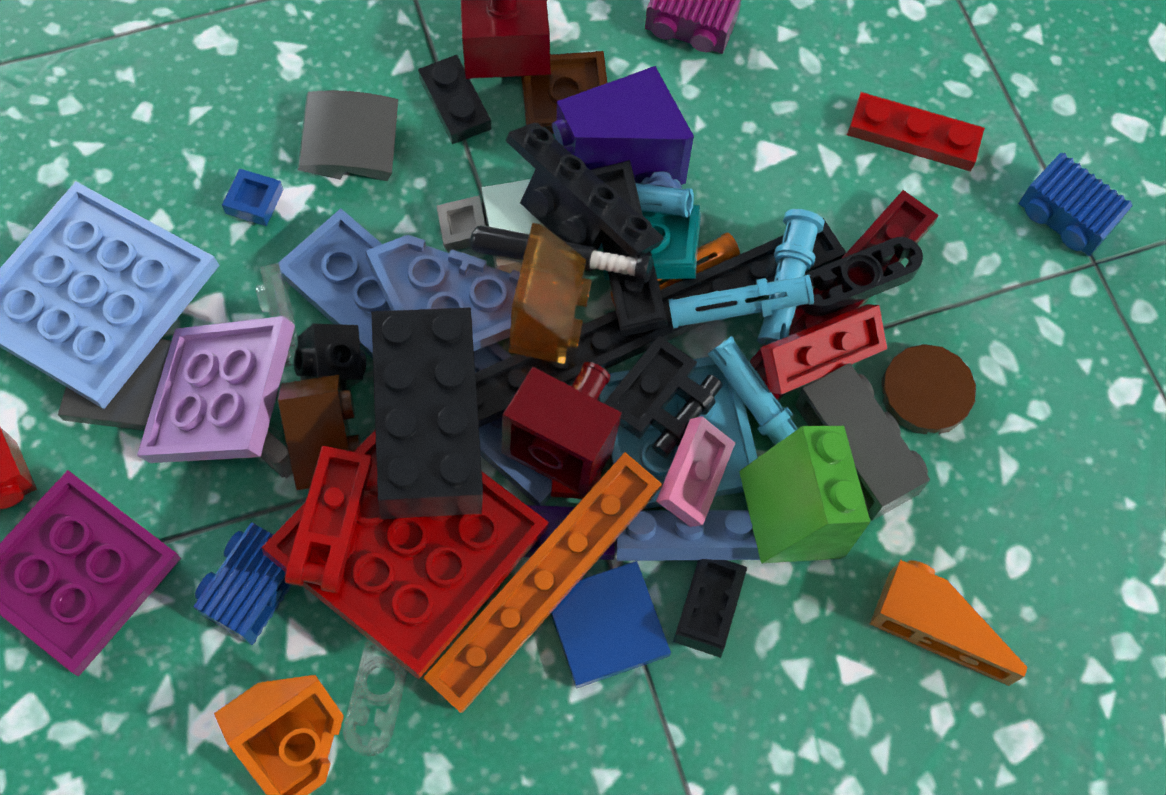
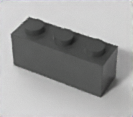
M851 363L802 388L795 406L808 426L845 427L871 521L920 494L930 481L924 460L916 451H911L900 436L901 431L896 419L889 412L882 410L874 398V390L869 380L863 374H858Z

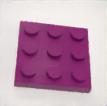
M67 470L0 543V615L70 672L79 677L180 561L181 557Z

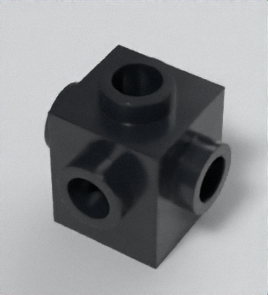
M313 323L297 337L298 348L294 355V370L301 380L339 375L342 391L349 390L363 380V375L366 371V355L360 349L358 325Z

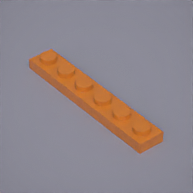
M624 452L423 678L460 713H463L662 488V483Z

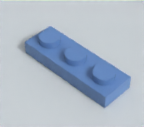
M668 510L641 511L616 539L617 561L760 560L748 510H709L704 524L694 527L688 526Z

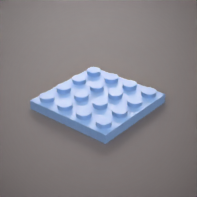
M75 181L0 268V347L102 409H105L220 265L213 255Z

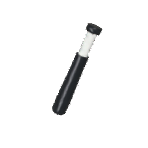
M483 225L475 227L470 238L471 248L477 253L592 271L593 269L613 271L614 273L635 276V280L640 283H647L649 281L653 267V258L648 254H640L638 258L626 257L624 255L619 256L618 254L596 251V248Z

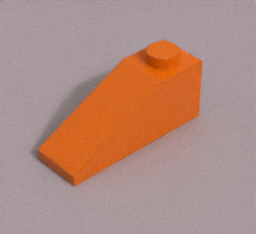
M900 560L889 572L870 625L1008 686L1025 677L1028 667L948 580L935 575V570L932 567L919 561L910 560L905 562Z

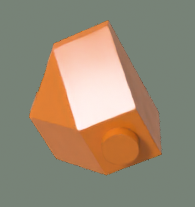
M316 675L259 682L214 713L227 744L266 795H309L326 782L331 764L328 756L334 735H339L344 715Z

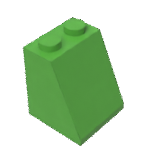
M802 426L739 471L761 564L841 559L847 556L870 523L844 426Z

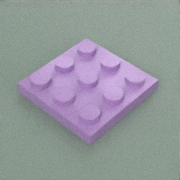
M284 316L175 329L137 456L149 463L261 457L295 325Z

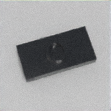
M698 560L673 642L721 658L747 571L746 566L728 560Z

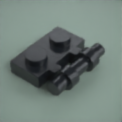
M658 336L604 404L622 412L619 425L639 439L651 425L659 430L661 435L654 442L652 448L660 456L667 458L672 450L680 445L689 420L697 418L701 414L706 415L716 403L714 397L723 387V384L713 375H707L700 385L691 380L689 377L694 372L697 361ZM675 394H678L685 399L686 403L674 417L665 411L664 408Z

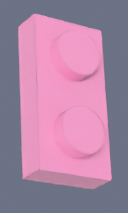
M703 416L690 419L656 502L690 527L703 525L735 442Z

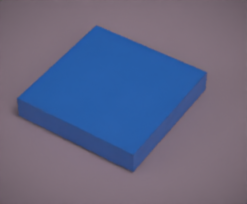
M637 561L581 579L550 613L576 689L670 657L671 655Z

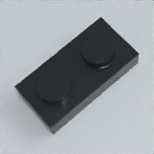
M458 55L418 69L419 79L452 144L492 129L491 119L471 80L466 79L465 69Z

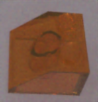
M532 222L512 303L509 353L565 364L568 347L578 348L583 320L576 319L575 316L578 306L587 307L592 279L584 278L586 259L545 226Z

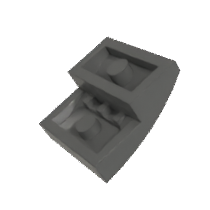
M309 91L305 103L298 170L341 180L344 172L388 181L393 168L398 99L354 91Z

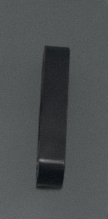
M896 237L811 270L805 275H810L812 288L816 285L819 291L831 289L825 300L819 294H815L814 304L800 305V307L808 314L824 316L907 283L915 277L922 264V250L913 240L905 237ZM894 254L899 259L907 258L909 260L906 267L901 262L888 264ZM888 265L883 274L882 267ZM855 267L863 268L870 273L872 282L864 286L857 285L849 279L848 270ZM837 277L838 286L833 287V284Z

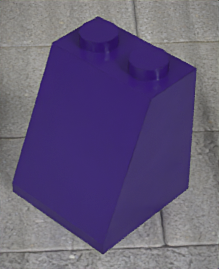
M656 66L557 101V121L552 122L555 138L570 153L580 158L589 170L630 160L635 183L641 184L644 178L652 177L654 172L664 171L669 173L673 180L677 179L681 185L686 184L694 135Z

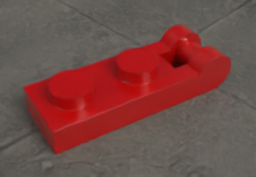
M322 446L287 564L285 583L302 586L304 582L321 585L322 591L339 592L345 563L373 464L372 455ZM312 549L329 552L326 564L309 561Z

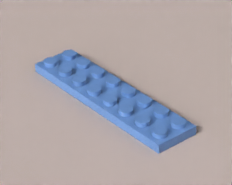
M340 208L277 263L275 268L281 278L333 324L358 325L360 348L373 359L371 311H391L366 260L365 250L379 246L382 243ZM497 343L474 351L475 373L511 357V355ZM503 417L479 427L481 456L536 506H543L551 498L552 480L501 453Z

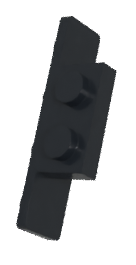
M531 123L509 132L506 142L535 168V172L520 204L560 241L595 247L597 251L607 234L633 258H638L640 254H646L660 246L664 238L652 227L651 223L623 201L612 187L606 185L591 172L580 158L574 156L560 144L548 129L538 123Z

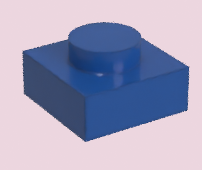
M239 168L222 203V207L227 215L267 226L284 189L280 180Z

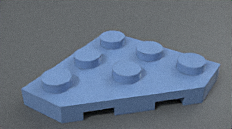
M406 235L365 250L366 260L391 311L471 307L474 351L550 320V311L532 277L528 274L516 270L508 273L487 266L486 260L451 249L450 253L426 246L425 240L411 235Z

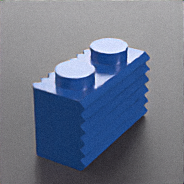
M1059 153L1032 182L1018 203L1025 208V212L1031 220L1039 224L1048 225L1061 235V239L1067 247L1075 251H1082L1089 257L1133 206L1131 201L1125 200L1124 195H1118L1117 191L1111 190L1108 184H1103L1102 179H1096L1094 174H1089L1087 169L1081 168L1080 163H1074L1073 158H1067L1066 153Z
M252 522L245 532H236L228 541L224 550V556L227 557L216 574L210 572L202 579L195 592V598L198 600L193 606L203 617L250 645L256 642L257 637L262 633L268 620L273 616L274 611L278 609L280 602L284 600L285 594L289 592L292 584L285 583L286 572L263 554L261 547L273 534Z

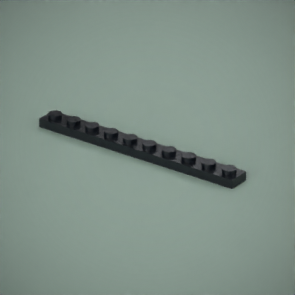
M826 221L823 231L817 233L812 251L816 256L814 265L810 270L805 271V274L837 261L846 254V251ZM784 235L697 273L696 278L684 279L660 290L668 322L667 327L622 337L617 312L614 310L476 372L479 427L503 417V413L532 367L571 386L580 373L584 362H593L606 370L647 351L658 336L669 341L708 323L678 326V328L673 329L668 299L674 300L714 291L757 285L756 280L766 278L767 283L774 282L778 266L775 262L774 253L776 247L782 244ZM767 295L747 298L745 302H754ZM737 301L696 307L695 310L702 311L736 305Z

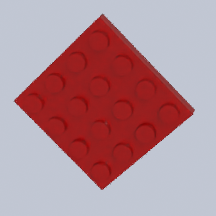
M375 429L354 451L372 455L373 464L345 563L340 590L338 593L322 591L321 585L304 582L302 586L419 680L546 532L549 522L484 472H482V514L381 519L378 503ZM305 503L261 547L263 554L285 572ZM312 549L309 561L326 564L329 552Z

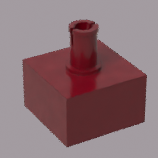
M461 0L462 43L466 79L551 75L547 0Z
M584 362L580 373L572 386L532 367L503 413L501 453L585 497L613 452L622 412L597 400L605 385L610 381V374L598 364Z

